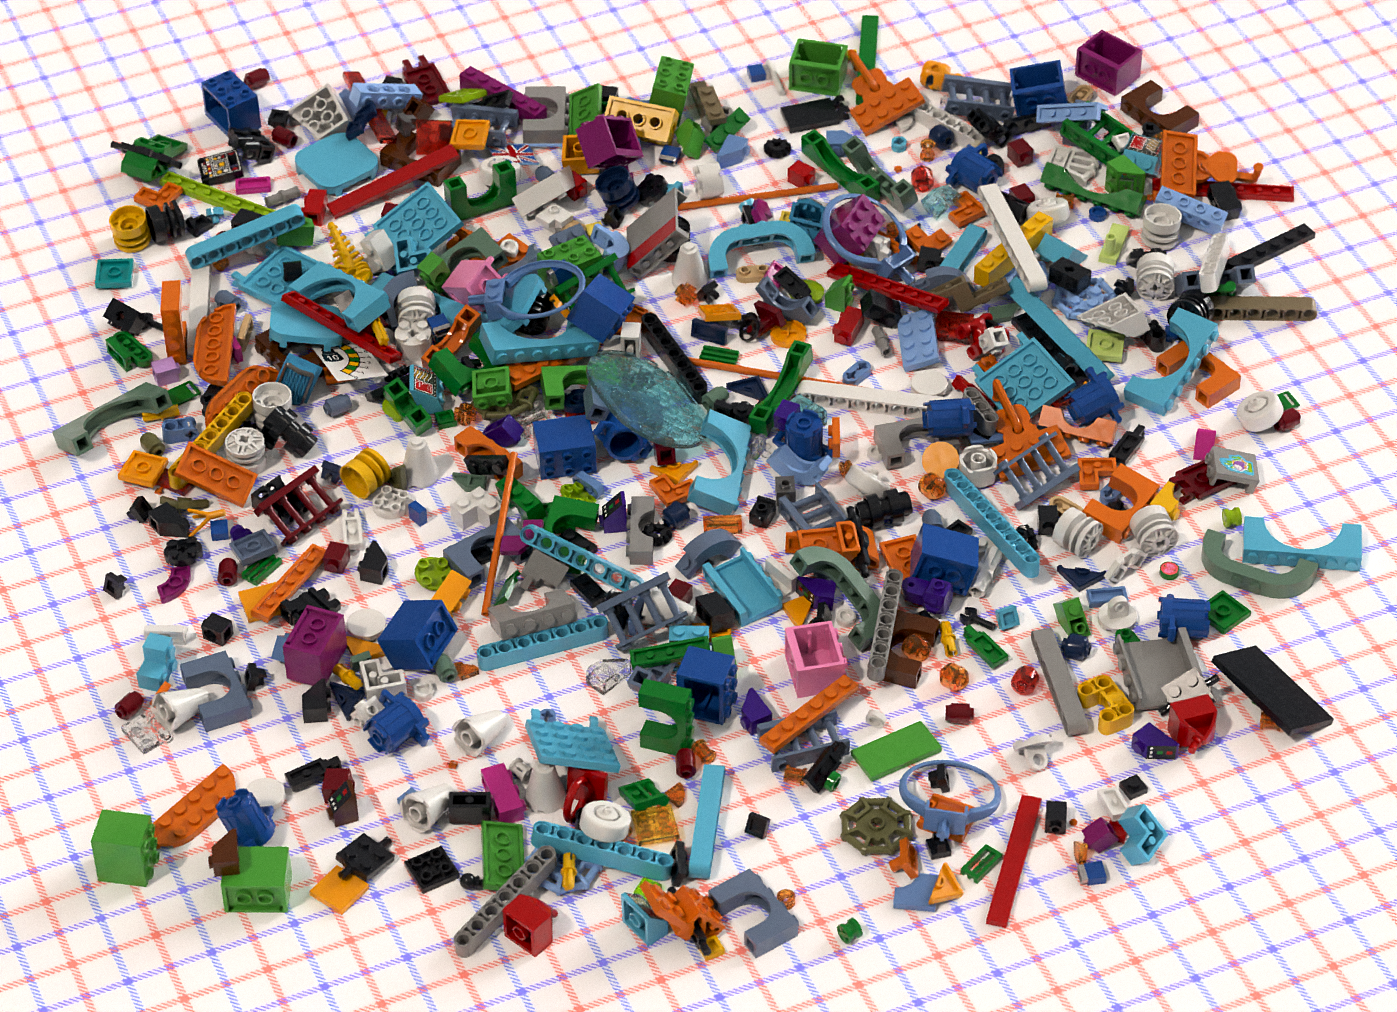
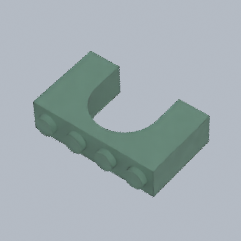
M480 227L439 256L445 261L451 273L461 260L475 257L486 260L489 256H492L494 261L491 266L495 271L509 262L502 248L483 227ZM445 291L442 292L446 298L453 300Z

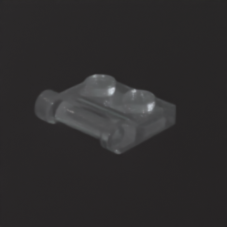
M539 399L533 403L531 411H525L513 418L524 429L521 436L527 439L533 434V425L528 428L526 426L532 424L533 421H539L543 418H546L545 420L555 419L556 417L550 410H545L544 403Z
M146 711L121 725L122 732L143 755L164 743H171L174 739L172 732L167 731L157 721L152 711ZM145 723L150 724L159 735L156 736Z

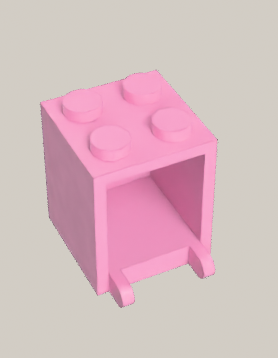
M489 256L486 260H461L442 285V288L454 301L469 306L468 296L485 294L487 280L502 279L508 273L501 277L493 269L491 264L494 258L492 256ZM485 305L470 306L477 312H486Z

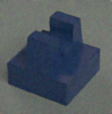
M323 460L321 478L327 481L328 476L332 475L331 482L337 484L341 478V466Z

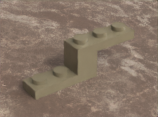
M705 81L690 83L689 91L701 120L706 116L709 126L726 123V116L714 86H707Z
M963 274L926 292L947 299L953 295L962 313L964 311H971L979 304H986L992 298L1003 296L1011 289L1006 277L972 292Z

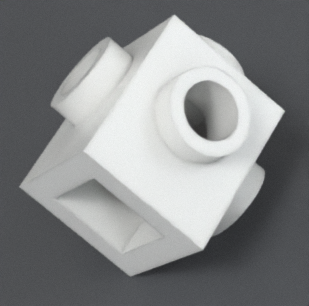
M1004 327L985 329L984 333L978 337L983 354H1000L1002 349L1009 345Z
M374 695L366 702L362 699L354 706L356 710L350 715L354 723L363 730L366 721L384 709V707Z

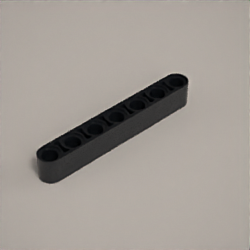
M654 313L644 314L641 318L643 336L694 404L701 405L702 396L708 392L706 381L658 316Z

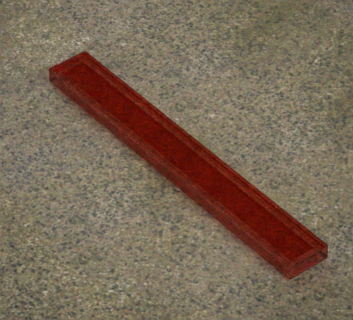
M343 71L342 77L350 92L353 83H366L359 71ZM376 108L377 116L368 122L380 144H395L397 142L395 133L382 110Z

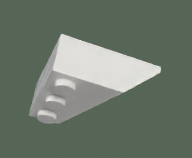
M326 83L287 110L293 118L320 140L332 134L346 133L349 122L353 121L338 92L329 83Z
M570 166L563 168L511 198L522 217L526 214L529 217L538 212L537 208L540 206L543 209L553 204L552 199L557 197L559 200L567 195L566 191L575 187Z
M1126 292L1076 316L1079 320L1131 337L1142 336L1146 331L1150 330L1143 310Z

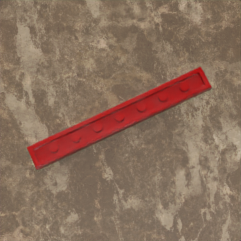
M449 144L328 203L327 208L334 219H337L460 159V156L453 145Z
M1152 178V191H1160V178ZM1205 181L1203 183H1196V197H1207L1209 184L1218 182ZM1231 183V186L1235 188L1237 199L1294 202V186Z
M839 262L827 271V276L835 280H839L849 274L853 275V284L856 287L868 291L872 289L889 298L939 314L949 305L947 298Z
M295 290L282 295L281 301L388 364L402 359L403 354L389 345L385 346L383 344L380 346L377 338L363 330L358 333L347 327L344 319Z
M1021 795L986 918V924L1007 928L1042 804V798Z

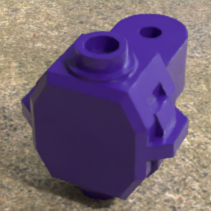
M908 577L902 581V597L908 602L922 605L927 612L945 616L952 603L953 586L950 582L936 578L926 581L916 577Z

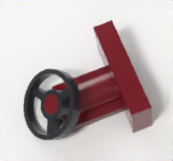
M760 300L756 301L754 307L761 320L759 321L752 316L747 317L740 325L739 336L743 341L751 342L756 337L760 338L774 326L782 328L786 325L781 309ZM749 320H752L751 324H749V325L746 327V329H744L745 324H746ZM743 334H748L751 337L749 339H745L743 337Z

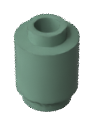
M716 386L702 396L703 407L706 410H714V402L717 399H726L727 402L729 398L728 390L724 386Z
M442 653L433 668L441 682H452L457 677L458 671L451 658Z

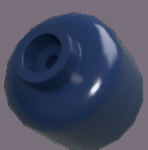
M936 125L930 130L928 139L936 148L945 150L952 145L954 133L944 125Z
M678 501L672 502L662 511L663 516L661 518L663 523H666L671 529H680L690 520V508L684 502L682 504Z
M1071 633L1067 638H1063L1061 649L1064 650L1066 658L1083 661L1089 657L1092 643L1089 642L1086 636Z

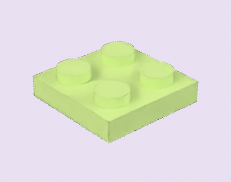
M1088 329L1086 346L1101 361L1122 363L1125 335L1115 331Z

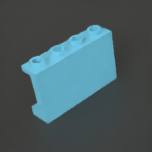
M744 547L740 548V555L721 565L714 568L709 562L702 565L704 579L713 591H717L722 598H725L726 603L734 609L735 620L741 627L783 608L782 599L784 598L781 590L775 588L772 579L764 574L762 566L755 562L752 553L747 552Z

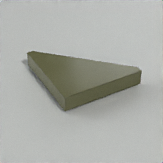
M402 464L391 468V477L387 482L394 488L407 491L405 465Z
M166 496L160 497V504L168 502L176 509L209 507V500L207 499L192 500V498L177 497L176 500Z

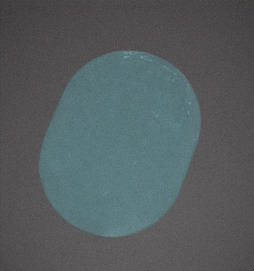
M606 350L598 352L596 356L591 357L586 367V376L590 385L611 413L628 429L649 441L671 448H694L706 440L707 437L700 434L703 420L706 417L705 412L669 371L664 372L657 367V363L647 358L642 360L634 357V353L626 351Z

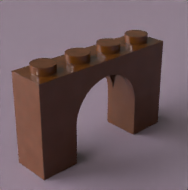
M1149 80L1121 96L1120 110L1141 125L1146 122H1152L1162 131L1169 130L1188 133L1198 127L1200 113L1189 105L1170 114H1158L1149 110V108L1162 101L1163 87L1153 80Z
M398 132L379 151L381 165L396 171L416 161L409 156L418 148L417 133L411 132L410 136L403 137ZM456 149L460 159L418 180L428 181L431 185L440 187L443 181L447 180L462 164L461 150Z
M268 329L255 336L256 344L254 347L256 352L261 354L268 364H272L280 372L287 358L282 353L298 343L287 342V348L279 347V342L269 341ZM315 351L300 357L322 368L326 367ZM322 369V372H321L319 378L324 375V374H323V369Z
M897 610L885 677L882 681L916 689L922 676V662L901 657L891 649L903 642L927 644L923 639L927 640L931 647H934L939 636L940 620Z

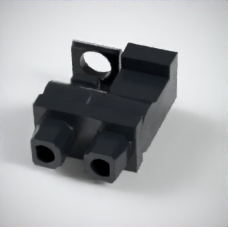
M981 108L972 109L967 115V121L985 139L994 141L1000 148H1004L1013 138V133L1005 125H1001L994 117L985 113ZM1005 134V141L1000 143L999 139Z
M245 127L244 129L229 128L227 133L229 137L228 145L233 149H242L244 151L242 160L271 163L276 147L261 134L259 129H251L250 127ZM253 151L254 155L248 158L247 154Z
M278 475L265 486L263 485L251 493V502L254 509L258 504L285 486L281 475ZM291 494L288 496V501L298 513L304 515L309 511L296 495ZM277 504L274 506L275 513L283 522L290 525L295 521L282 505Z
M311 587L308 589V592H303L291 601L285 599L280 602L281 617L291 626H295L307 605L338 612L341 610V603L337 598L328 601L330 594L325 588L317 591Z

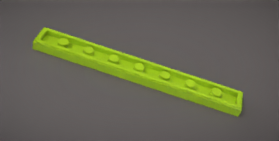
M168 171L159 180V185L162 187L167 182H171L183 187L182 194L216 207H222L224 210L237 214L241 208L262 215L275 211Z

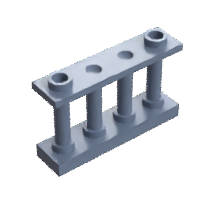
M945 74L941 92H949L950 98H947L944 111L952 115L967 116L972 109L976 110L979 107L998 121L1013 118L1015 107L1007 106L1006 101L1009 100L1012 90L1011 82ZM956 94L966 95V100L957 99ZM973 96L983 97V103L974 102ZM990 98L999 99L1000 105L990 104Z
M453 103L451 105L452 122L450 125L440 124L439 130L441 141H450L456 119L490 120V128L492 125L501 127L499 130L489 129L486 145L506 148L507 128H518L520 124L518 110Z
M1056 431L1050 435L1048 432L1038 437V443L1009 462L1005 459L997 465L998 469L993 472L996 475L1003 471L1017 491L1019 501L1014 504L1017 510L1027 506L1080 470L1077 463L1072 466L1066 465L1050 439L1057 435ZM1042 444L1045 445L1059 466L1060 474L1052 473L1036 449ZM1028 453H1031L1046 476L1045 480L1047 482L1045 484L1039 483L1023 457ZM1013 463H1018L1032 484L1033 492L1030 494L1024 490L1009 467Z
M819 482L815 483V494L796 502H790L786 496L778 498V512L793 531L829 528L835 526L836 522L845 521L847 518L829 496L827 489L823 488ZM817 501L823 506L805 514L797 511V509ZM826 513L832 517V519L815 526H809L806 522Z
M668 572L662 573L596 606L599 614L604 613V615H607L620 643L615 645L617 650L621 648L624 651L633 646L632 642L673 622L677 625L686 620L687 611L680 612L667 586L669 585L668 581L671 580ZM655 587L661 589L674 616L664 622L650 596V590ZM638 595L640 598H643L655 622V626L647 630L644 629L632 604V598ZM622 604V607L625 606L638 633L629 639L626 638L614 613V607Z
M836 708L802 732H807L813 747L801 749L797 738L793 739L790 742L793 749L792 752L782 754L781 750L773 754L774 756H771V772L784 771L815 763L825 748L829 745L831 746L835 741H842L847 746L840 757L850 754L849 738L840 740L834 727L837 725ZM785 718L757 724L758 741L762 735ZM826 728L832 742L820 744L815 730Z

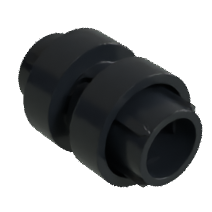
M277 406L263 422V425L269 429L267 434L275 441L281 437L286 442L283 448L291 455L295 452L298 456L304 457L318 441V438L312 434L314 429L306 422L300 426L295 421L298 415L290 408L286 411L282 406Z
M896 488L883 491V497L881 498L876 493L863 496V501L857 502L854 505L855 514L860 516L861 524L863 526L869 525L870 529L883 527L884 520H889L890 524L904 522V516H909L913 513L912 502L908 492H898Z

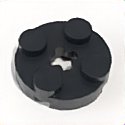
M647 174L644 180L637 186L640 191L638 202L643 206L650 205L649 202L654 201L656 203L667 193V180L659 174Z
M194 536L180 540H169L164 549L166 563L172 562L177 567L192 565L196 563V558L200 556L201 559L203 556L202 544Z

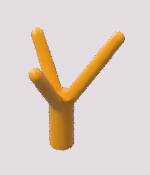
M188 508L187 512L198 514L193 515V519L206 518L189 534V537L194 536L211 519L226 516L225 509L204 512Z

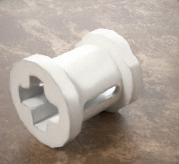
M516 758L510 763L508 770H511L512 775L518 776L523 784H527L533 767H528L521 758Z

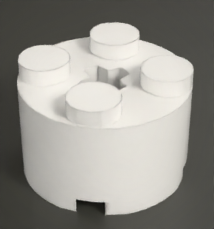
M712 162L693 166V175L697 182H694V189L696 193L698 192L699 200L723 197L724 183L723 177L718 172L721 171L719 163Z
M404 320L399 322V326L395 330L396 350L403 354L404 360L410 362L421 361V357L432 345L431 329L426 321L421 320L409 323Z
M983 445L968 446L959 456V470L976 488L991 486L995 483L996 475L993 472L997 470V455L991 448L989 450L985 449Z

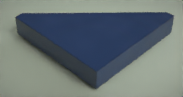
M759 375L726 383L727 390L756 400H760L761 397L765 399L768 396Z
M1062 565L1057 566V572L1078 592L1105 579L1104 575L1107 572L1105 570L1094 572L1087 568L1075 567V569L1064 568Z
M330 681L331 692L346 720L350 721L352 718L350 714L356 710L354 706L365 696L364 690H355L352 687Z

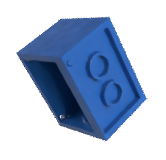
M1060 59L1009 68L1017 117L1031 113L1037 114V105L1067 103Z
M232 70L225 71L201 82L205 115L226 136L230 127H236V129H244L245 127H250L251 129L261 128L258 95Z
M599 273L584 289L566 320L603 344L606 339L610 340L618 329L621 328L622 322H625V318L635 306L633 301L636 297Z
M586 414L532 422L534 451L541 480L573 476L579 471H584L587 474L597 472L596 443L591 422L586 419Z
M923 523L911 550L910 577L926 581L936 578L950 582L953 586V593L966 596L978 570L979 537Z
M404 600L377 639V642L394 670H427L433 668L458 631V627L442 600Z
M688 646L676 673V686L692 689V698H694L692 712L695 713L694 719L724 725L726 718H730L731 706L736 703L738 692H735L738 679L735 678L738 665H735V656Z

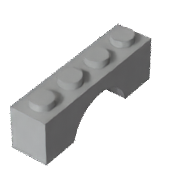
M631 496V504H627V516H631V518H627V529H630V532H626V543H630V545H626V557H630V565H653V537L643 534L641 530L645 525H650V522L654 523V496Z

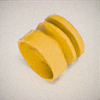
M125 205L112 212L109 217V225L117 249L122 252L133 253L143 250L148 246L151 241V233L146 213L142 208L135 205Z
M365 448L354 459L349 460L341 467L340 477L343 484L353 495L365 499L390 479L391 470L383 456L371 448Z

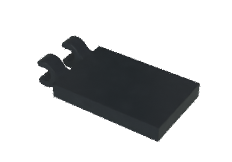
M838 95L833 100L829 97L780 107V113L790 134L840 124V120L850 119L849 114L846 113L850 112L848 106H844L843 101L845 99L843 95Z

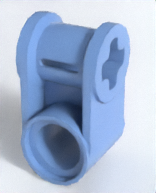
M187 416L163 421V441L166 444L194 441L199 436L198 429L195 427V418Z

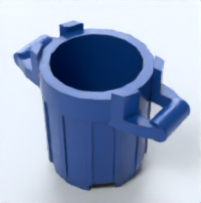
M981 143L976 148L968 144L967 147L957 152L950 165L948 164L945 169L949 173V176L945 179L947 190L951 191L962 184L978 194V186L997 183L999 176H1003V171L998 164L986 158L988 155L986 143Z
M1088 367L1085 369V374L1090 382L1064 397V401H1069L1070 405L1066 408L1074 422L1077 420L1081 422L1078 425L1079 428L1088 426L1098 417L1103 418L1108 414L1112 421H1116L1119 424L1122 421V417L1118 411L1125 408L1123 401L1120 402L1117 392L1106 377L1108 375L1105 371L1097 375L1093 367Z
M970 398L930 400L923 403V406H927V411L922 412L923 429L928 428L929 434H925L926 437L972 436L973 429L977 427V422H974L973 410H976V408L971 403Z
M623 406L610 410L606 420H601L593 430L597 438L602 441L609 455L617 460L631 459V461H636L639 458L645 459L653 449L650 442L642 436L635 414Z
M803 409V412L799 413L793 411L787 417L785 431L780 430L772 439V442L778 448L787 444L798 457L806 461H817L826 455H829L831 459L833 458L832 450H829V447L823 444V424L818 413L812 410Z
M1167 594L1166 597L1158 598V602H1161L1160 611H1157V619H1159L1158 637L1167 638L1169 642H1174L1177 629L1186 627L1189 638H1208L1210 601L1174 598L1173 594Z
M382 690L379 702L385 708L366 721V724L363 726V731L368 730L370 735L367 741L379 753L383 750L385 755H387L410 738H413L420 746L425 747L430 738V735L426 732L429 720L427 717L424 718L418 706L411 699L403 696L405 695L403 692L393 696L388 690Z
M247 788L234 790L235 795L229 799H226L224 796L216 806L217 815L227 832L236 828L238 846H263L272 838L275 832L274 828L276 827L272 820L273 806L261 807L253 793L249 792Z

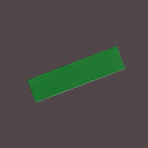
M708 636L629 650L632 670L636 666L644 669L682 662L688 646L710 650Z

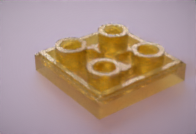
M667 804L665 807H649L644 811L631 810V818L639 846L680 839L671 804Z

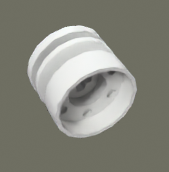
M1157 203L1148 206L1144 212L1141 233L1142 242L1150 248H1161L1162 250H1168L1176 246L1182 218L1181 212L1170 204Z
M1151 252L1143 255L1138 260L1136 267V290L1138 294L1150 301H1160L1173 293L1174 262L1168 255L1160 252Z
M420 286L408 287L402 290L397 297L398 325L399 322L404 320L409 323L421 320L427 322L426 318L436 316L434 293Z
M266 382L254 389L252 394L254 422L258 428L262 429L264 420L277 406H282L286 411L289 408L292 410V394L288 386L279 382Z
M243 427L235 429L225 438L227 460L258 475L262 473L267 466L263 434L256 429Z
M1160 505L1146 506L1138 510L1130 520L1129 527L1141 550H1144L1148 556L1164 555L1171 551L1179 541V534L1166 509Z
M1071 507L1062 514L1056 523L1052 539L1053 542L1063 548H1069V551L1078 557L1085 558L1099 543L1103 533V524L1092 517H1087L1085 513L1075 507Z

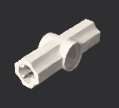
M991 546L987 548L981 562L978 561V570L968 590V593L974 598L984 597L990 583H993L996 578L998 565L1003 557V553L998 547Z

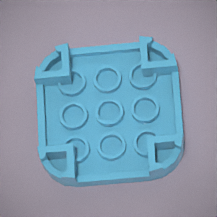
M346 133L332 134L301 149L295 155L297 174H303L318 189L327 190V194H336V197L343 195V189L367 177L372 181L376 178V173L379 169L377 156L357 138L348 141Z
M537 274L525 275L510 289L507 288L505 290L506 297L503 298L501 305L512 312L527 314L536 297L546 294L547 288L544 285L545 283ZM479 312L482 323L499 322L503 328L512 334H515L521 325L527 326L530 322L529 319L511 320L504 316L502 319L488 320L486 312ZM481 325L474 332V334L480 331Z
M285 302L272 305L269 341L279 342V347L287 348V342L324 345V351H331V347L342 346L343 337ZM319 304L344 319L337 307Z

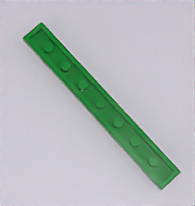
M862 15L859 58L868 71L875 68L879 15ZM856 94V105H860L864 102L863 98Z

